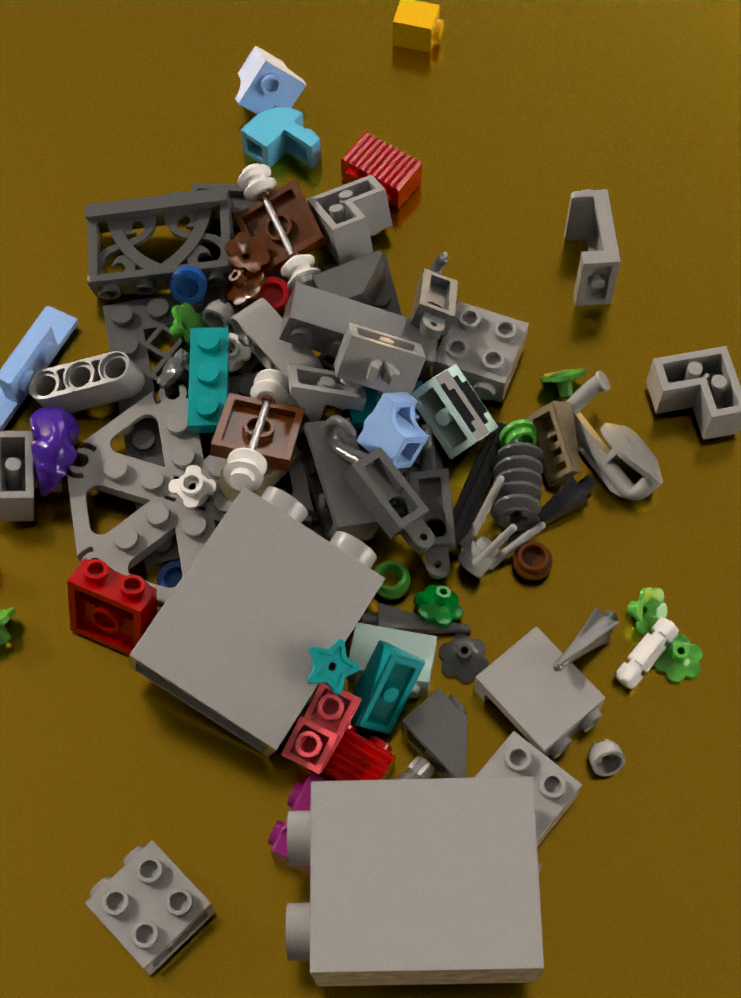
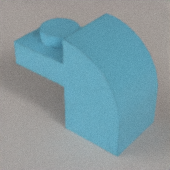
M275 107L264 110L241 129L243 152L260 164L267 165L270 168L286 153H289L312 169L322 161L320 138L311 129L304 128L303 113L296 109Z

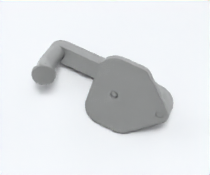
M597 371L594 377L586 381L565 401L570 402L573 410L578 450L611 492L632 501L642 500L663 483L656 456L639 435L629 427L605 423L600 428V431L612 447L610 450L580 412L600 392L610 390L607 376L602 371ZM622 459L628 466L641 474L643 478L634 485L617 461Z

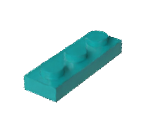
M229 327L191 328L187 419L189 434L215 433L229 394Z

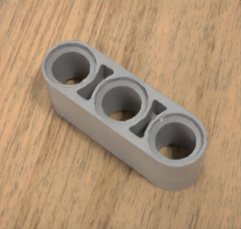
M264 298L258 299L230 317V323L235 333L245 346L250 348L253 355L266 369H275L283 372L285 375H287L289 363L323 369L321 362L311 349L297 347L292 343L279 340L283 318Z
M112 351L43 369L32 376L28 389L30 395L43 407H61L67 412L73 413L134 397L143 389L145 377L124 352Z

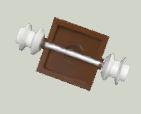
M257 163L248 165L243 169L237 182L239 187L245 189V199L255 203L233 216L241 232H246L251 237L258 236L266 243L265 250L270 255V261L266 266L261 267L259 271L263 272L267 278L281 270L283 277L290 278L287 286L291 291L296 282L314 287L312 276L321 273V270L312 268L315 264V258L309 253L325 245L328 241L300 185L294 179L276 190L277 181L270 177L271 169L269 166Z
M275 369L260 371L254 379V385L250 391L251 397L233 393L228 394L211 442L210 455L227 459V465L223 470V477L236 490L241 491L243 487L254 491L260 488L267 468L289 472L304 421L305 409L287 405L288 395L290 394L288 376L281 371Z

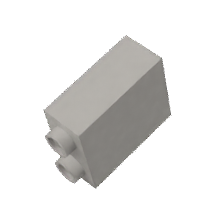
M268 486L261 497L243 487L129 655L130 668L267 757L278 749L318 684L307 683V678L312 670V658L308 651L309 647L315 646L328 649L338 639L346 641L385 580L383 576L371 569L377 559V555L369 546L356 537L342 531H336L331 540L327 541L302 524L308 515V511L303 504L290 494L273 486Z
M533 776L311 781V810L289 811L287 818V856L289 867L310 866V902L287 904L286 953L288 961H310V974L317 986L532 983L540 981L544 970Z

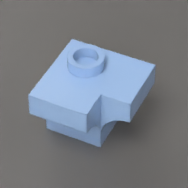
M255 45L238 72L241 84L235 100L239 105L255 114H259L274 106L292 108L307 84L302 78L289 70L283 61Z
M408 392L383 393L374 411L365 419L364 428L357 442L369 453L381 447L397 469L410 468L429 437L417 424L420 418L415 413L418 401Z

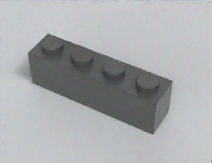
M296 282L286 303L279 340L336 358L346 328L350 322L421 344L426 359L417 381H424L435 363L438 340H430L421 335L419 327L411 324V318Z

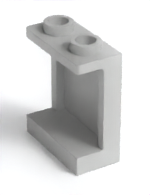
M608 189L574 191L570 196L564 237L565 241L584 240L587 245V251L581 252L573 292L575 306L611 304L621 260Z
M536 626L475 677L473 691L483 702L490 699L535 748L545 756L551 755L555 759L569 748L573 742L570 737L580 728L587 732L603 717L600 711L605 697L572 662L561 671L553 669V664L563 653Z

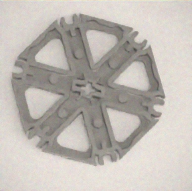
M179 385L180 395L173 400L166 397L164 388L159 389V404L155 403L154 391L150 392L83 441L84 448H78L79 458L83 461H88V463L84 467L71 465L69 470L74 478L67 475L76 551L80 562L84 558L88 560L99 559L106 562L114 571L127 576L130 575L129 570L176 534L183 577L233 502L219 491L220 471L227 465V459L211 455L204 459L200 433L189 434L187 427L188 393L184 385ZM153 418L158 422L165 467L117 453L112 450L111 444L115 438L141 419ZM300 459L289 470L293 488L291 496L307 509L308 515L302 524L307 528H312L314 511L307 478ZM190 465L199 466L202 474L207 479H213L217 487L215 493L209 495L208 500L195 509H187L180 501L179 496L171 494L168 487L170 481L180 478ZM194 484L189 486L191 490L196 488ZM91 490H98L144 504L106 534L99 535L91 531L87 496ZM145 581L150 586L157 588V606L162 607L175 587L167 588Z

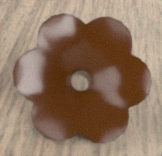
M239 232L234 239L227 241L225 245V252L230 256L229 264L231 267L244 270L248 274H257L260 268L266 266L270 261V255L265 250L266 243L258 236L251 237L246 232Z
M239 269L233 270L229 274V289L225 293V299L236 307L245 306L249 300H255L262 294L261 286L266 282V276L263 272L252 275L245 271L242 273Z

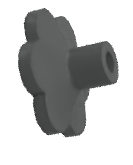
M180 348L174 357H171L166 362L163 372L157 380V384L161 388L168 389L175 380L184 386L189 385V370L184 366L190 354L186 350Z
M459 633L453 636L451 642L441 645L439 657L443 661L441 666L443 674L449 678L457 677L462 683L472 682L476 674L481 673L488 667L489 662L484 655L486 650L484 642L479 639H470L467 635Z

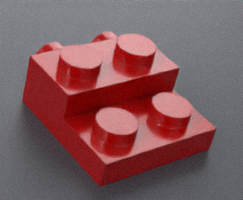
M84 558L67 580L70 630L126 655H130L157 614V588L150 586L138 575L126 576L116 572L106 562L99 559L88 560Z

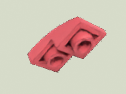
M320 683L304 717H299L281 755L320 775L341 741L362 699L345 690L340 695H335L326 684Z

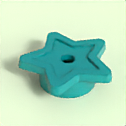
M338 639L328 649L310 646L308 649L312 658V670L307 678V683H324L335 695L342 693L345 678L360 670V666L347 658L345 641L343 639ZM330 662L335 664L333 671L328 668Z

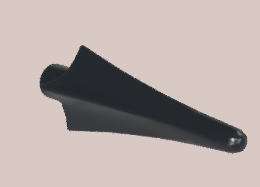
M587 475L577 482L571 476L541 508V512L537 515L540 522H544L547 525L587 506L586 497L597 488L594 479ZM527 530L514 532L507 540L508 544Z

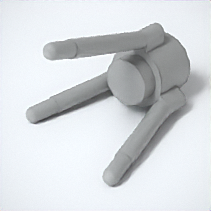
M502 475L497 477L468 534L460 542L464 550L458 555L459 562L471 574L479 578L489 569L493 571L503 559L532 539L546 526L544 522H539L500 551L499 548L517 530L515 524H511L493 542L484 536H481L478 540L476 539L505 481Z

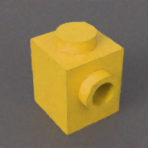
M400 0L393 20V46L431 53L435 40L440 41L444 28V20L439 19L440 5L416 0Z

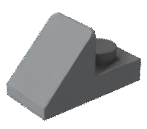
M288 364L287 375L290 393L299 406L305 409V414L311 422L320 421L325 405L334 406L342 410L353 409L363 411L367 400L364 386L360 389L346 386L340 379L336 378L335 371Z

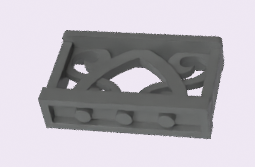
M227 187L86 204L85 218L88 221L89 275L87 277V284L95 296L112 300L119 298L121 295L135 293L138 295H151L156 291L169 290L173 273L182 266L199 268L205 274L208 286L221 287L230 282L229 274L236 269L232 268L229 264L230 256L225 252V245L227 241L234 239V204ZM213 219H220L221 237L208 233ZM189 223L185 227L187 230H192V232L179 229L178 224ZM167 225L169 231L174 236L186 241L176 253L160 264L140 253L135 247L149 240L157 226ZM144 228L143 232L138 236L135 232L131 231L132 229ZM110 232L116 244L103 250L102 233ZM203 242L212 243L220 248L221 255L218 260L199 262L202 256L212 257L209 250L202 246ZM122 252L123 255L114 260L112 268L124 266L125 271L105 274L103 268L106 261L111 256Z

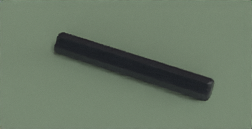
M496 422L499 428L485 437L454 506L453 516L457 551L449 552V554L457 555L460 553L462 548L460 542L468 534L494 476L495 455L502 448L499 435L507 425L505 422ZM445 526V529H444V531H443V533H442L441 536H444V535H445V533H446V526Z

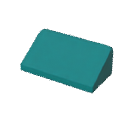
M379 640L353 692V695L362 699L352 718L355 726L390 735L426 662L388 642Z

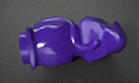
M61 407L39 408L30 418L33 442L31 443L33 464L37 473L38 489L43 497L49 495L59 484L62 477L67 475V470L75 462L78 455L77 450L74 448L79 436L78 422L72 414Z

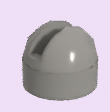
M220 299L211 302L202 312L203 321L208 327H229L231 325L230 317L235 315L232 304L228 302L225 304Z
M604 739V741L599 743L595 742L589 749L590 764L593 771L599 776L614 775L625 765L623 752L613 740ZM609 755L608 759L602 760L604 756Z

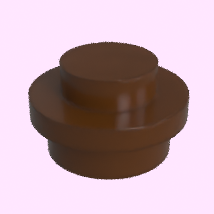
M527 542L514 552L513 567L518 575L525 579H542L551 570L553 563L551 552L540 542Z

